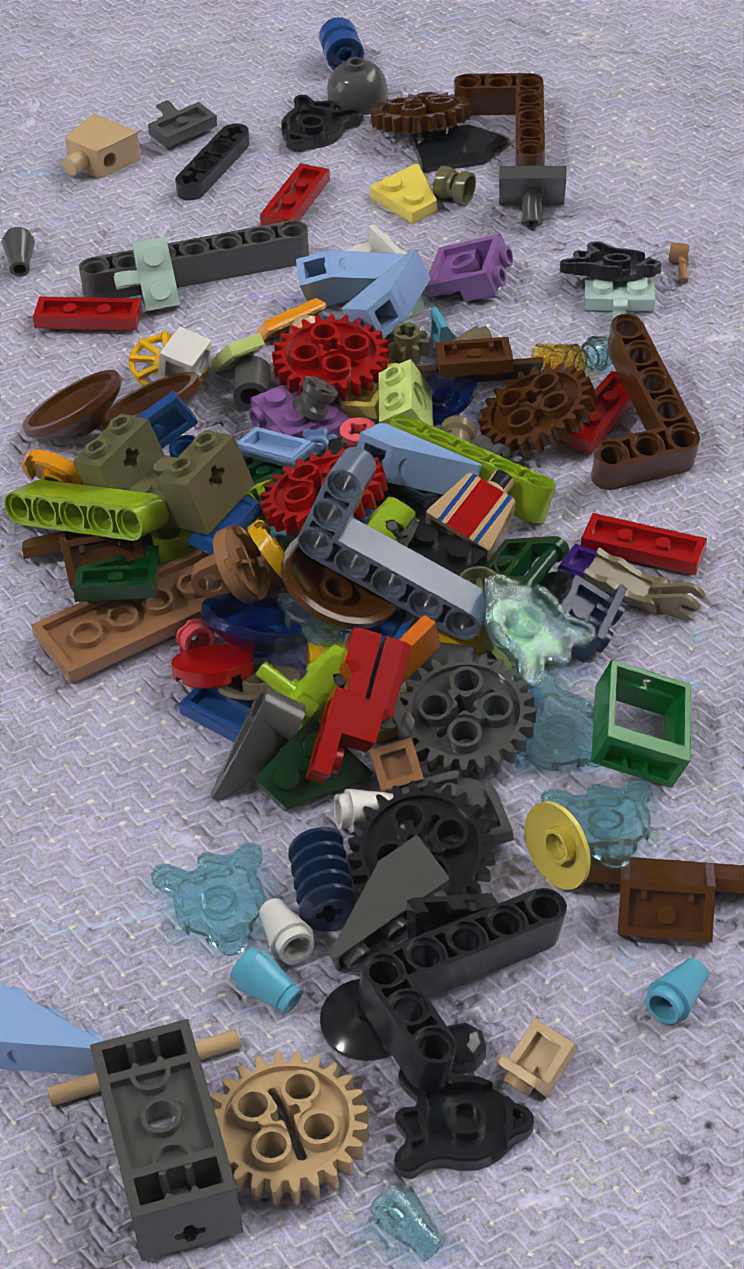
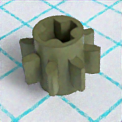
M398 324L393 330V335L388 334L385 337L388 340L390 360L394 359L395 363L400 364L411 359L417 365L420 363V355H429V340H426V331H420L416 324Z

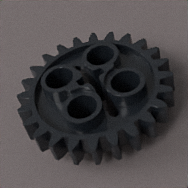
M429 780L425 791H419L415 781H410L409 793L403 794L394 785L392 786V799L387 800L380 794L376 795L379 807L377 810L367 806L362 808L367 822L354 821V830L358 836L348 838L350 850L354 852L348 855V862L350 868H355L352 872L355 885L363 884L360 888L361 893L378 861L416 835L420 837L425 845L428 838L431 854L450 878L452 892L447 894V896L482 894L481 886L477 881H491V872L487 867L496 864L495 853L489 851L496 847L495 837L488 834L491 831L489 818L480 819L482 816L481 806L475 804L468 807L469 801L466 792L453 799L450 784H447L441 793L435 792L432 780ZM434 818L440 819L429 833V826ZM412 819L420 822L414 829L407 830L400 827L406 820ZM453 834L462 837L461 841L453 845L441 842L447 835Z

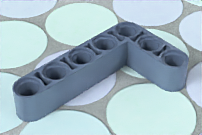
M359 447L345 449L328 473L299 533L298 544L301 550L312 559L419 618L426 615L436 622L437 628L460 640L474 639L479 634L492 608V600L488 593L353 518L375 473L376 463L372 455L365 449Z

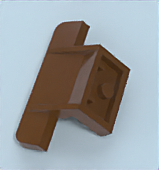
M509 337L435 342V365L416 367L429 385L518 379L519 372H522L525 376L529 375L534 366L538 371H541L544 360L543 357L513 359Z
M63 531L29 538L22 542L24 559L62 552L70 590L73 589L77 567L94 562H103L108 558L121 554L126 556L127 562L145 556L141 538L130 541Z
M590 854V872L585 881L620 884L617 935L713 942L715 892L744 894V865Z

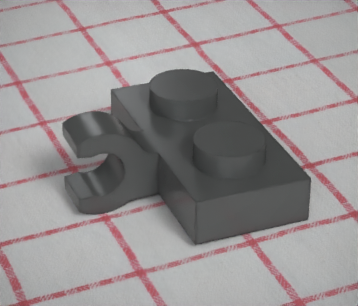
M166 100L156 105V108L161 111L163 116L149 123L148 129L150 136L164 147L169 148L216 127L217 115L200 102L177 110L170 101Z

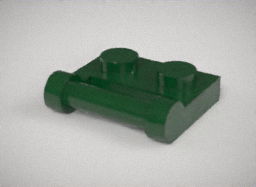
M558 536L505 539L484 565V567L495 571L499 577L498 599L515 597L521 602H531L539 591L538 585L553 565L565 558L569 552V546L564 539Z

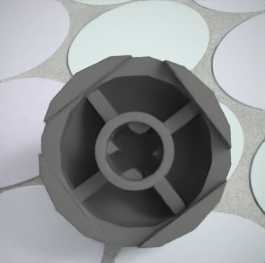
M361 57L350 58L334 68L327 84L328 101H334L338 110L358 107L364 112V115L370 114V109H373L372 106L378 105L379 102H386V99H388L385 75L377 65L370 61L364 60Z

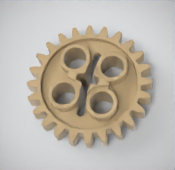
M298 1050L294 1053L291 1062H284L280 1051H275L272 1064L267 1065L260 1056L255 1057V1070L250 1071L242 1065L237 1066L238 1082L224 1077L222 1080L224 1094L213 1093L211 1099L237 1193L250 1184L254 1201H258L264 1192L268 1191L271 1192L273 1205L278 1206L283 1193H290L294 1204L299 1205L301 1191L308 1190L317 1200L320 1199V1185L322 1183H326L335 1190L339 1188L337 1172L348 1176L354 1174L352 1159L363 1160V1143L369 1141L367 1125L369 1123L368 1107L363 1106L362 1089L353 1088V1076L348 1074L339 1078L338 1063L334 1062L325 1069H322L321 1058L318 1054L308 1064L302 1063V1055ZM270 1093L278 1095L286 1123L292 1132H296L297 1146L305 1160L300 1161L297 1159L292 1148L288 1129L285 1123L279 1120L277 1105ZM297 1096H309L305 1099H294ZM254 1113L262 1114L258 1117H247L248 1115ZM317 1135L328 1136L325 1139L320 1140L312 1139L314 1136ZM271 1153L281 1154L280 1156L275 1158L264 1157Z

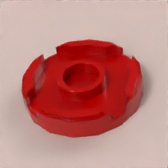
M213 644L191 648L177 654L171 662L173 679L178 682L182 678L183 685L191 688L228 686L227 684L232 683V677L241 674V680H245L255 671L253 651L247 647L235 644Z

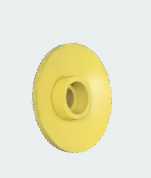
M544 801L534 805L526 816L524 827L527 849L534 865L540 874L559 889L572 890L581 886L589 875L591 864L588 842L581 826L574 816L558 803Z

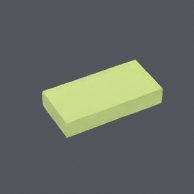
M261 333L230 343L210 360L214 371L217 373L235 367L240 359L246 356H254L265 345Z

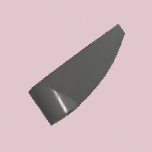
M263 687L260 690L211 792L213 799L222 800L259 774L280 751L287 739H292L297 733L305 715V704L267 687Z

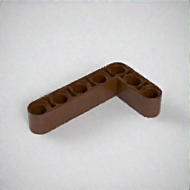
M535 73L461 74L454 79V94L456 93L458 96L465 95L466 98H470L472 115H515L516 166H545L544 81L540 75Z
M632 314L617 315L611 323L607 353L646 431L608 439L596 446L591 480L597 487L605 490H614L689 471L694 465L700 441L699 431L643 322Z

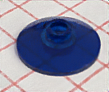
M439 373L427 380L432 388L433 426L442 424L450 416L459 415L469 406L477 391V381L474 375L455 379L450 377L440 378Z

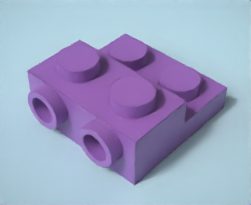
M501 234L439 247L429 272L431 279L425 287L428 297L438 295L449 296L460 291L464 301L467 302L476 299L487 300L495 296L499 287L506 285V267L513 265L514 258L511 248L505 245Z
M283 385L269 389L251 398L252 408L249 409V416L254 427L297 438H304L302 434L306 428L316 430L320 427H326L328 435L335 434L338 438L340 437L341 424L350 419L334 402L328 404V414L324 421H315L307 418L296 411L292 405L296 395H299V390L290 393Z

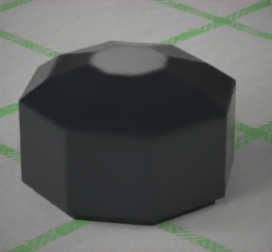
M468 1023L447 1026L457 1042V1051L452 1071L456 1074L476 1071L486 1058V1044L482 1031Z

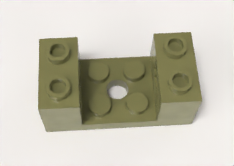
M120 414L112 419L109 426L95 440L89 442L85 449L73 460L84 485L158 495L167 505L169 519L165 525L206 535L221 522L255 485L233 435L204 430L176 458L164 455L148 419Z

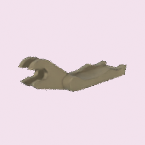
M598 548L593 562L584 571V580L610 594L620 584L627 588L623 601L649 614L659 612L683 620H693L695 615L681 606L698 610L701 604L686 593H691L702 599L706 597L704 590L697 584L690 582L671 583L666 577H655L633 567L622 557L612 556L601 548Z

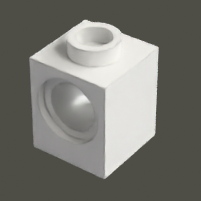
M179 326L160 352L158 379L183 372H195L200 378L209 366L212 340Z

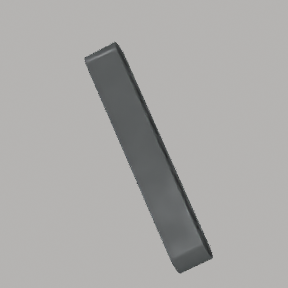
M296 220L168 243L176 286L180 288L297 266L296 259L309 256L307 225ZM133 250L100 255L83 260L79 264L83 297L126 298L142 295L140 285L116 290L115 273L137 270Z

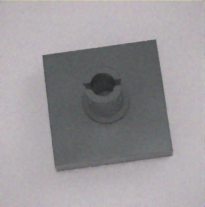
M499 166V205H522V225L527 227L542 225V205H564L566 166Z

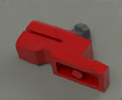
M354 628L347 637L339 667L341 674L346 680L344 689L336 686L327 698L305 779L323 784L331 773H338L345 750L338 747V745L367 753L376 744L379 730L390 731L395 729L399 740L410 737L415 720L410 712H406L400 701V687L411 650L410 644L388 636L383 641L381 640L382 634L363 628Z

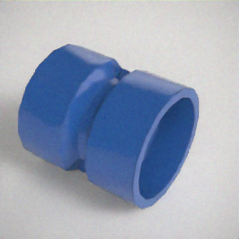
M335 17L322 25L319 31V41L328 65L333 70L350 58L361 57L364 59L363 46L355 26L350 20L343 17Z

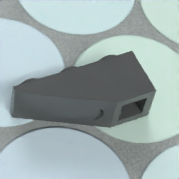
M418 835L378 861L329 954L337 972L345 966L352 969L360 965L371 955L370 948L383 939H386L388 942L393 941L408 930L407 900L417 897L447 896V894L452 892L450 878Z

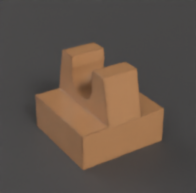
M411 737L369 750L381 792H392V786L394 785L401 789V786L410 784V781L419 782L424 780Z

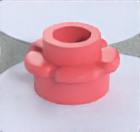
M196 618L187 621L183 627L179 628L176 634V643L179 644V651L183 652L191 648L215 644L212 626L209 623H204L202 619ZM197 634V637L192 640V636Z

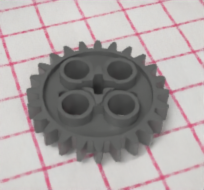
M465 652L463 661L457 662L452 653H450L447 657L448 664L442 666L439 661L432 659L431 672L419 667L417 669L418 681L413 679L406 680L407 692H401L400 701L406 712H410L415 720L410 737L413 740L419 762L427 759L428 772L431 773L439 766H443L444 772L454 771V769L460 770L461 777L468 778L469 771L476 770L478 776L483 779L485 778V767L491 766L497 773H501L502 759L515 764L516 750L521 752L527 751V738L534 737V723H536L534 694L528 693L527 680H517L516 668L504 673L502 659H499L491 666L488 665L487 654H483L478 662H473L470 652ZM466 688L473 689L470 691H462V689ZM435 713L442 714V715H440V716H435V717H434V716H429V715L435 714ZM492 714H502L503 716H500V717H492V716H490V715H492ZM463 739L472 740L471 742H468V743L458 742V741L463 740Z

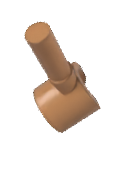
M672 242L669 262L678 264L679 281L685 284L688 282L689 245Z

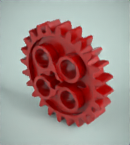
M330 314L328 320L325 321L321 317L315 316V323H310L303 319L301 328L291 325L289 326L290 334H280L281 342L274 343L275 351L272 352L274 375L279 377L280 385H288L290 393L299 390V394H301L303 391L301 384L305 377L313 376L332 385L338 392L337 396H340L344 402L348 401V394L350 393L359 398L362 397V388L373 391V382L379 383V372L386 370L388 364H390L388 340L383 339L382 331L373 332V325L371 324L362 327L361 318L349 322L348 315H344L341 320H335V316Z
M342 448L334 455H332L330 450H327L322 457H317L313 453L310 456V460L306 462L297 459V466L294 468L284 466L283 475L272 476L273 483L265 484L266 492L260 493L262 500L260 506L269 527L274 526L276 532L285 530L287 536L293 535L298 530L299 532L301 531L328 473L345 448ZM377 457L374 458L376 463L375 473L353 518L364 519L366 517L364 510H375L377 508L375 501L384 500L383 492L388 490L383 465L380 464Z

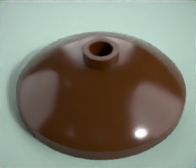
M104 370L66 386L42 402L26 417L22 424L24 432L27 436L36 439H64L78 434L80 437L88 435L98 427L97 421L110 410L122 382L120 375L116 370Z
M183 372L156 380L114 402L110 410L97 422L100 428L105 430L109 426L110 421L120 414L138 417L173 390L188 407L198 392L201 383L195 372Z
M298 537L287 547L281 562L283 582L297 604L314 618L339 628L369 629L385 623L394 614L398 607L397 605L306 555L299 547Z

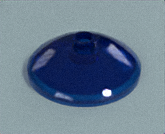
M233 594L216 595L205 599L200 610L202 619L213 632L227 643L253 652V657L257 658L267 657L268 654H284L306 647L307 642H315L317 637L320 638L323 631V622L308 614L300 606L268 597L248 605L242 603Z

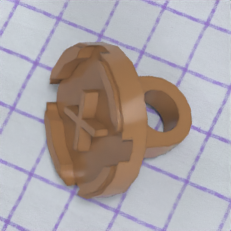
M230 525L217 531L213 539L214 554L199 560L192 568L191 586L194 591L207 598H216L232 592L238 600L248 605L267 597L270 587L269 572L266 566L260 567L257 557L262 555L250 534L237 525L232 527ZM216 575L221 579L209 581L204 579L203 576Z

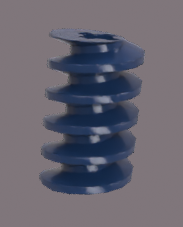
M317 827L304 831L293 839L288 848L291 874L294 877L293 885L296 890V901L299 905V917L313 930L321 932H333L342 929L355 907L356 899L355 892L352 889L353 881L349 875L350 867L346 861L347 853L343 847V836L340 831L331 827Z

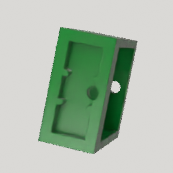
M611 659L595 686L591 763L673 788L691 759V684ZM616 701L663 715V740L615 725Z

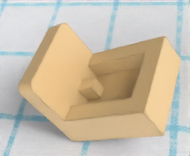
M534 1018L510 1057L507 1058L501 1054L496 1063L508 1072L503 1079L506 1083L527 1097L534 1089L548 1098L579 1047Z

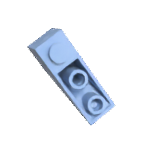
M412 249L341 308L344 315H348L349 322L361 318L362 327L367 324L373 325V332L381 330L384 339L398 324L407 319L431 279L417 250Z
M327 250L296 259L299 286L307 301L317 298L325 302L327 306L352 300L403 258L405 254Z
M384 422L360 432L357 447L370 452L373 458L377 457L380 464L383 465L388 483L404 485L442 495L466 474L474 473L479 476L482 466L478 462Z
M0 982V1069L88 1075L96 1072L90 1044L105 1041L98 1033L91 1029L84 1031L71 1024L57 1009L51 1007L46 1009L33 1002L30 996L19 987L12 986L9 988Z

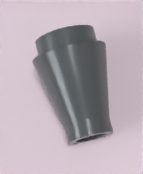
M12 227L3 236L2 246L11 274L19 277L25 276L30 271V261L35 246V239L26 228Z

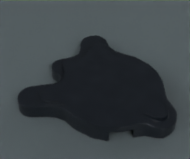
M297 95L294 98V109L282 119V137L286 142V147L294 151L326 147L339 140L347 128L363 122L364 112L358 107L336 110L334 101H314L308 95Z
M593 241L587 244V251H574L573 258L561 260L560 272L577 276H589L600 280L631 281L644 277H655V275L661 273L662 264L651 257L645 258V252L612 247L604 242Z
M401 1068L399 1070L398 1080L400 1087L417 1103L412 1107L400 1108L395 1114V1125L405 1139L404 1144L396 1152L394 1158V1168L401 1177L413 1178L433 1168L475 1171L489 1167L501 1160L515 1144L530 1137L533 1132L534 1116L530 1109L515 1103L509 1096L505 1099L502 1094L493 1089V1082L478 1076L450 1077L448 1083L442 1089L429 1092L414 1087Z

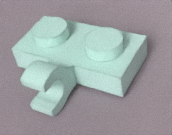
M166 237L133 242L131 245L137 270L115 273L116 290L140 285L146 312L179 306L180 301Z
M643 279L631 281L585 280V310L612 311V320L617 315L627 314V311L654 312V281H645Z

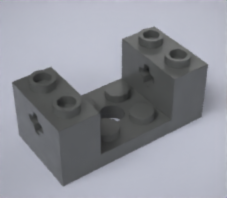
M189 1019L90 1044L141 1261L243 1233L236 1184ZM173 1114L176 1117L175 1121L165 1128H155L148 1124L151 1119Z

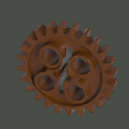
M422 92L416 95L409 94L408 97L398 96L395 99H386V102H379L378 105L372 106L373 109H370L372 127L376 128V130H383V132L393 131V134L402 131L405 134H419L427 130L430 132H434L435 129L445 130L446 127H456L457 123H465V120H470V116H472L470 98H466L465 95L458 96L456 93L448 95V92L442 94L438 92Z
M548 363L542 371H538L534 366L529 375L525 376L522 372H519L518 380L513 382L507 379L505 380L506 388H495L493 390L496 397L485 400L488 407L480 409L479 412L482 417L478 419V423L481 427L479 428L481 434L491 438L493 444L502 443L510 448L511 458H514L520 451L524 458H527L532 450H537L538 454L541 455L544 452V448L548 445L553 449H557V441L560 439L569 442L571 440L569 436L571 431L581 432L582 428L579 423L590 422L591 418L588 413L596 411L593 403L597 401L595 389L589 376L586 377L583 369L577 371L575 365L565 369L564 364L560 363L555 369H552L550 363Z

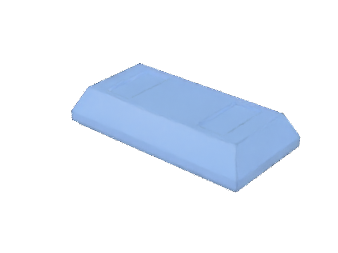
M255 427L237 442L243 456L292 468L297 466V459L303 461L307 459L316 446L315 442Z

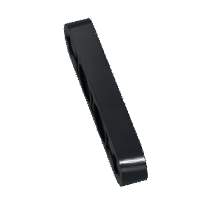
M239 123L224 126L176 176L177 196L189 201L204 196L249 147L248 127Z

